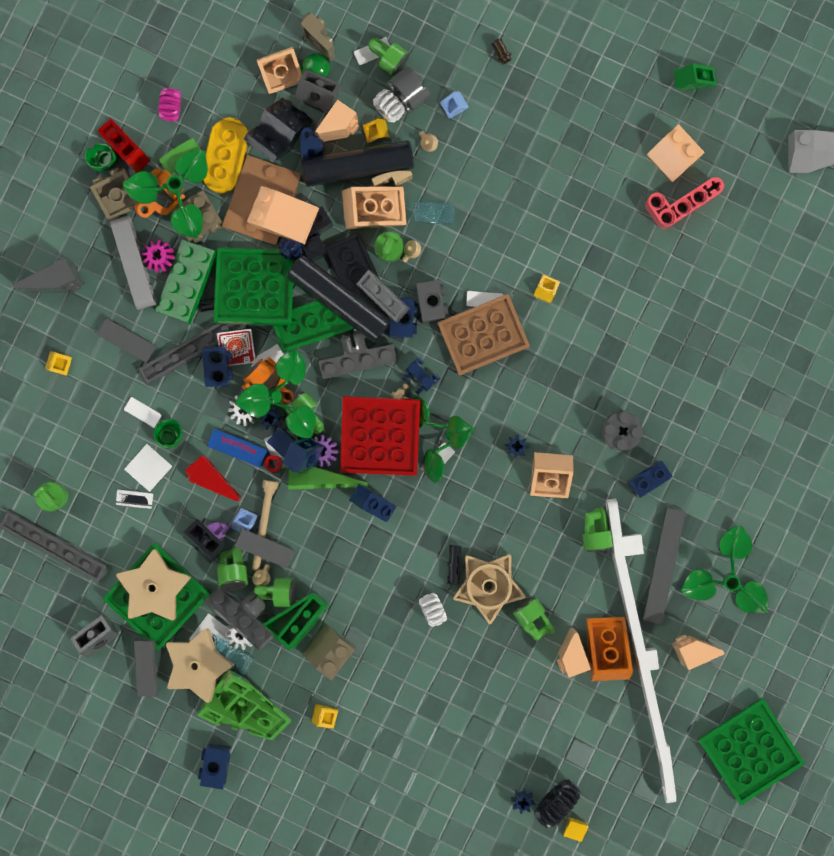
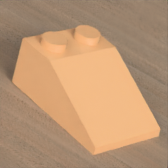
M261 186L247 222L260 230L305 244L319 208L279 191Z
M350 187L342 191L345 229L406 225L403 187Z

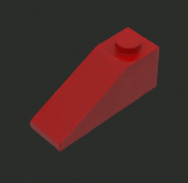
M111 118L97 130L136 173L151 161Z
M202 455L185 470L187 472L186 477L192 484L196 483L203 488L235 501L242 499L206 455Z

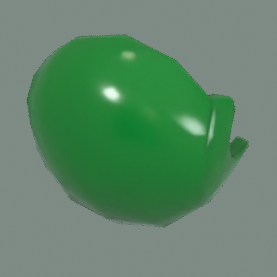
M313 53L304 58L301 64V72L303 74L305 69H308L327 78L331 71V66L326 57Z
M96 143L93 148L86 150L84 159L93 170L106 172L115 165L117 155L108 144Z
M172 418L160 421L153 431L154 441L158 446L165 449L176 447L182 440V427L178 421Z

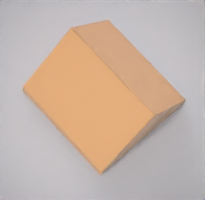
M293 47L256 59L269 94L298 84L302 76Z

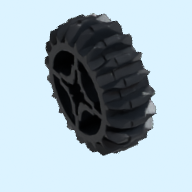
M565 779L555 785L542 798L534 813L535 818L545 828H552L557 823H560L562 819H565L580 799L581 792L577 785L569 779Z

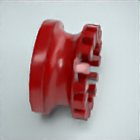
M272 455L266 458L264 464L269 472H278L282 468L283 463L280 457ZM270 459L278 460L277 468L269 467Z

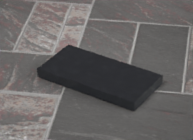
M355 233L325 246L324 248L338 280L374 308H378L379 306L357 285V282L368 270H371L378 277L360 233Z

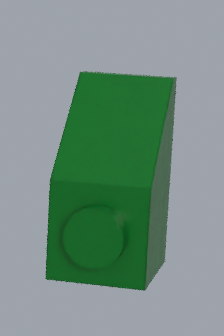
M690 64L674 71V83L677 90L691 91L717 86L715 71L712 66Z

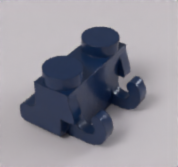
M304 128L300 136L301 155H303V158L323 155V139L314 137L310 128Z
M420 357L406 368L405 371L408 374L402 378L406 381L413 375L423 385L416 391L418 395L423 390L427 392L441 379L435 373L432 376L433 380L418 365V363L420 365L424 363Z

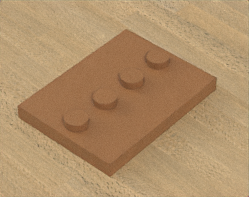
M247 155L222 227L277 247L280 236L254 227L247 222L261 186L294 197L302 174Z
M509 294L437 323L459 376L530 347Z

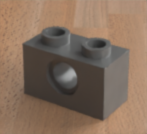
M305 69L299 79L295 97L329 112L337 101L341 84Z
M439 280L417 283L416 289L422 323L445 320L448 308L447 303L442 301V296L445 295L443 284H439ZM435 297L438 303L435 306H430L427 303V299Z
M101 615L72 636L70 640L79 654L89 658L120 634L111 620Z

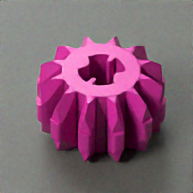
M174 88L162 89L158 109L161 119L170 122L179 119L182 100L179 90Z
M158 240L157 244L154 241H150L152 247L145 245L144 248L147 252H142V256L147 257L143 260V263L148 264L147 268L149 270L154 268L156 273L160 271V267L164 272L167 271L165 265L172 267V263L169 260L175 259L173 255H170L174 252V249L169 248V243L167 242L163 244L162 240ZM156 253L162 256L160 260L156 258Z

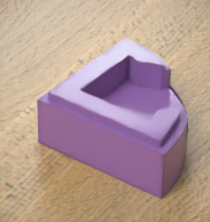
M214 522L206 526L219 540L231 528L222 522Z

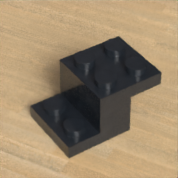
M281 98L264 110L257 126L246 133L244 140L270 160L276 162L293 149L301 131L304 128H308L313 120L305 112L296 108L289 100Z

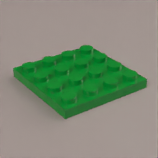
M217 248L214 323L292 325L293 282L287 279L286 275L294 264V258L291 261L285 259L278 249Z
M154 542L129 570L140 568L152 550L157 549L169 569L191 576V579L176 595V619L170 620L153 612L129 619L130 594L120 580L102 600L144 639H155V649L159 651L212 593L159 544ZM150 585L151 591L154 592L156 590L154 585Z
M762 697L698 738L701 746L740 806L805 764Z

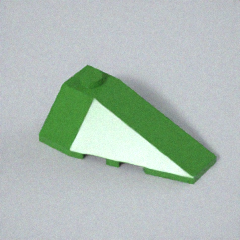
M315 466L301 472L289 470L288 490L357 487L358 484L368 487V482Z

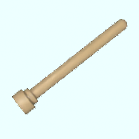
M263 480L262 485L265 496L258 535L262 537L266 535L272 495L278 488V482ZM254 555L252 569L253 571H258L260 569L261 557Z

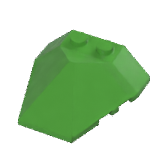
M228 670L216 683L212 701L208 703L204 701L197 716L215 725L220 726L221 723L231 725L233 730H238V728L250 731L249 734L269 740H273L291 722V719L246 678L231 670Z

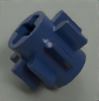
M283 238L279 243V248L281 249L279 253L285 259L291 261L295 258L297 260L302 255L301 243L290 239L287 240L286 238Z
M274 408L273 412H270L269 409L266 415L262 416L263 420L259 424H265V430L272 426V429L275 431L277 424L282 425L279 422V418L283 415L276 414L277 408ZM269 414H271V416L276 417V419L273 420V424H271V422H267L266 420L269 418Z
M518 434L514 440L508 437L510 443L504 445L509 447L507 454L514 453V458H517L518 453L525 456L523 450L529 448L524 445L527 439L520 440ZM516 441L522 446L517 452H515V448H512V444H515Z
M525 788L521 792L515 790L516 796L511 797V801L516 802L512 806L513 810L518 808L520 814L526 810L530 813V806L535 805V802L530 800L533 797L532 792L527 794ZM522 798H525L526 801H524L523 804H520L519 801H522Z

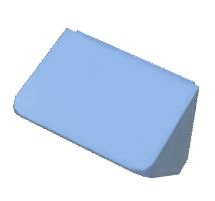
M459 91L451 93L440 102L449 119L469 108Z
M241 507L232 522L231 528L240 532L241 528L251 532L258 515Z

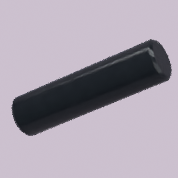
M408 140L303 158L301 161L307 187L414 168L412 147Z
M301 255L294 262L286 275L287 279L372 342H377L391 323V319L305 255Z

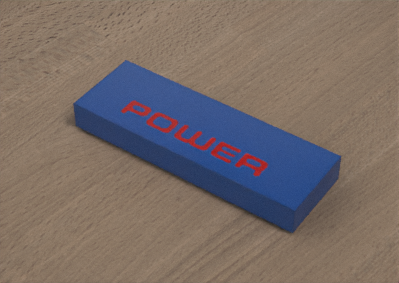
M217 429L213 430L207 445L212 449L260 468L268 451Z

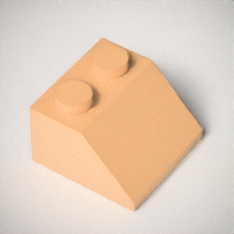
M337 100L315 131L317 138L327 142L348 138L350 134L353 135L359 127L357 113Z
M678 124L647 156L673 182L705 152Z
M534 452L530 496L568 498L573 477V455Z
M574 628L569 629L558 652L560 659H557V663L562 673L572 677L589 671L591 668L578 632Z
M690 635L679 636L675 639L676 642L672 643L680 663L688 670L724 655V651L717 646Z

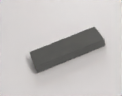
M368 270L357 282V285L395 322L398 323L410 309L371 270Z
M108 318L105 319L97 333L98 336L146 363L149 362L157 346Z
M241 528L234 544L239 549L285 568L288 567L295 552L291 548Z
M135 639L137 696L156 697L158 695L155 639Z

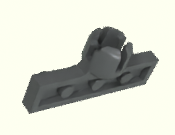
M353 331L355 342L351 341L350 333L344 334L341 337L344 350L342 354L318 359L322 378L327 379L396 363L397 358L393 342L367 347L364 336L359 331Z
M220 588L216 589L205 599V604L260 651L273 639V634L256 620L266 610L264 601L260 597L256 599L257 594L250 593L241 602H235Z

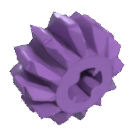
M321 435V441L319 442L327 448L325 456L322 457L321 454L318 459L320 460V467H323L324 460L330 466L329 458L333 461L336 460L332 453L337 454L339 452L338 450H332L333 447L337 446V443L335 442L330 445L331 437L324 442L325 435ZM314 436L313 439L319 442L317 436Z

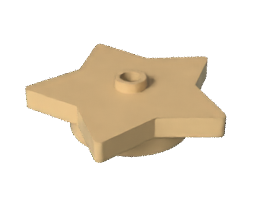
M157 549L152 550L140 568L116 575L130 594L129 619L153 612L167 619L175 620L176 595L191 579L189 575L169 569ZM150 585H154L156 587V590L154 592L151 591Z
M510 554L489 562L469 555L465 556L466 580L453 596V600L475 605L488 624H492L503 605L526 598L525 594L511 579ZM491 582L492 588L487 589L485 583Z
M204 629L190 642L166 643L173 663V670L167 688L191 689L206 703L211 702L217 679L234 667V663L221 655L215 647L210 629Z

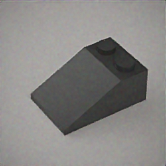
M64 258L13 284V287L25 293H74L80 290V286L85 283L75 263Z

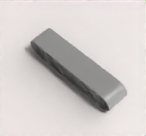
M128 215L110 221L137 310L156 305L155 294L146 265L143 263L144 258L131 217Z

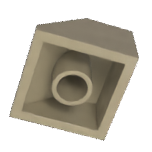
M325 624L302 655L315 669L332 681L355 651L356 646Z

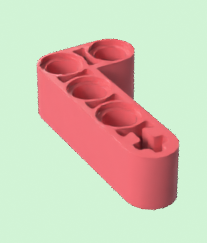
M718 177L711 178L671 205H669L662 194L653 193L646 200L645 207L656 225L661 229H667L719 195L724 189V183ZM715 185L717 187L716 189H713L712 191L707 193V190L711 186ZM694 194L700 195L702 201L696 202L693 198ZM651 199L658 200L659 207L652 206ZM679 204L685 206V213H681L678 210L677 206ZM667 215L670 218V222L664 223L661 216Z

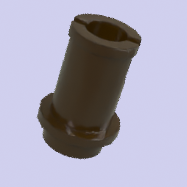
M502 38L496 39L491 43L498 56V62L504 65L512 60V54L507 51Z

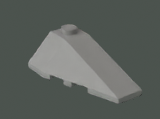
M794 130L788 135V173H810L834 164V132Z

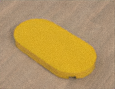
M228 117L222 119L212 127L206 151L208 173L204 183L215 193L223 194L234 190L244 165L248 142L244 140V137L248 130L236 118Z

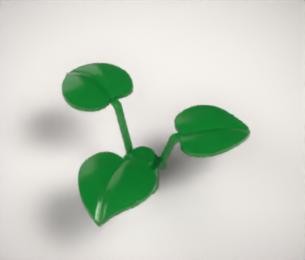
M195 150L182 155L175 164V171L180 176H170L167 179V183L160 187H157L158 180L156 176L147 171L138 172L123 182L126 193L133 200L141 204L155 202L157 199L156 191L166 188L170 194L177 196L180 207L171 216L173 229L181 235L197 238L200 235L203 227L202 213L194 204H189L184 208L180 192L182 191V181L185 179L190 183H199L206 178L208 165L204 150Z
M294 349L282 355L276 363L278 377L285 380L282 384L269 390L263 384H253L240 394L235 405L253 417L266 415L270 405H277L278 407L288 409L292 412L286 417L288 429L298 437L311 438L316 424V416L312 408L306 405H299L294 409L281 403L282 394L279 389L287 385L288 382L298 385L302 382L306 373L304 359Z
M414 395L413 399H420L419 428H422L425 424L448 428L446 437L450 442L436 449L435 452L429 449L424 455L425 472L429 479L436 484L442 478L445 469L444 461L438 455L439 452L451 445L456 449L462 448L470 438L474 427L466 423L459 416H452L448 425L428 421L430 410L427 403L420 396Z
M743 526L733 527L722 536L719 543L720 552L725 556H731V573H727L723 577V581H712V575L709 571L696 569L687 576L681 592L695 600H708L716 594L714 584L725 585L729 591L741 589L735 595V602L739 609L748 613H767L768 597L764 587L756 581H748L743 587L738 576L735 574L734 557L738 559L747 557L752 550V541Z

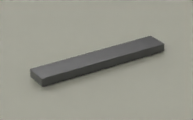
M216 323L138 368V371L146 385L149 386L201 356L204 346H218L217 333L245 330L247 327L245 324Z
M666 508L642 617L644 621L662 624L685 519V511Z
M7 510L0 522L1 529L97 583L101 581L109 566L11 510Z

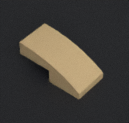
M394 171L379 175L371 180L374 187H381L391 181L397 187L413 179L411 171Z

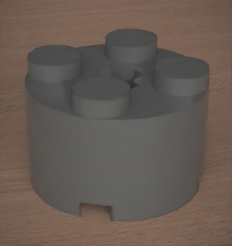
M407 66L387 82L388 87L391 89L390 92L394 93L403 102L402 105L408 113L414 111L431 96L428 88H423L420 77L413 69Z
M614 413L603 422L602 439L611 449L618 451L630 450L641 441L643 436L642 424L631 413ZM619 427L625 428V435L618 434L620 432Z

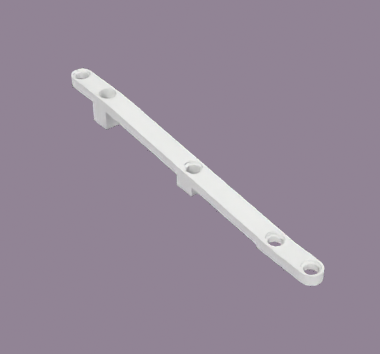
M616 498L607 499L608 527L611 530L613 547H611L612 557L659 760L663 795L666 803L676 802V791L670 746L665 740L650 670L659 669L657 650L654 647L645 648L625 556L644 554L642 536L638 533L622 535Z

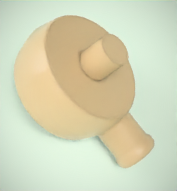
M421 131L419 136L422 138V149L426 152L436 150L438 146L437 137Z
M411 240L405 244V255L402 261L406 263L409 258H416L420 255L421 245L417 241Z
M403 384V387L398 388L396 392H392L391 396L394 398H407L409 386Z
M265 564L263 570H258L254 573L252 581L255 586H267L269 584V565Z

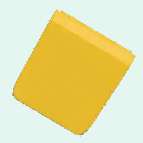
M376 119L363 125L367 143L377 142L390 137L384 119Z
M543 274L534 292V296L551 303L560 281Z
M50 351L45 369L67 376L72 357Z
M316 704L311 722L317 727L334 729L338 709Z
M568 817L563 836L582 842L587 832L588 824Z

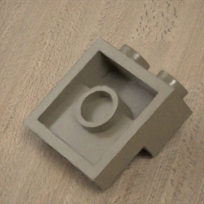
M312 13L305 14L300 23L303 35L331 62L336 57L335 48L332 45L334 43L333 40L326 33L327 29L324 26L326 23L318 15L315 17Z
M116 167L109 171V176L103 178L101 175L92 180L93 184L90 185V189L108 221L133 210L135 205L139 203L133 200L123 187V182L130 178L125 168L120 169V167Z
M204 190L182 202L184 208L189 204H194L200 209L203 216V227L200 235L197 238L186 236L189 242L198 243L205 238L204 235L209 232L215 233L221 229L223 222ZM179 205L175 206V207L171 210L172 213H173L175 210H179V209H180Z

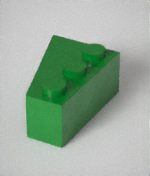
M311 593L262 625L289 651L294 650L331 605L317 593Z

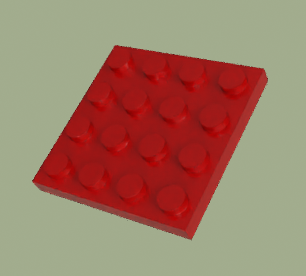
M343 396L340 473L417 476L420 399Z

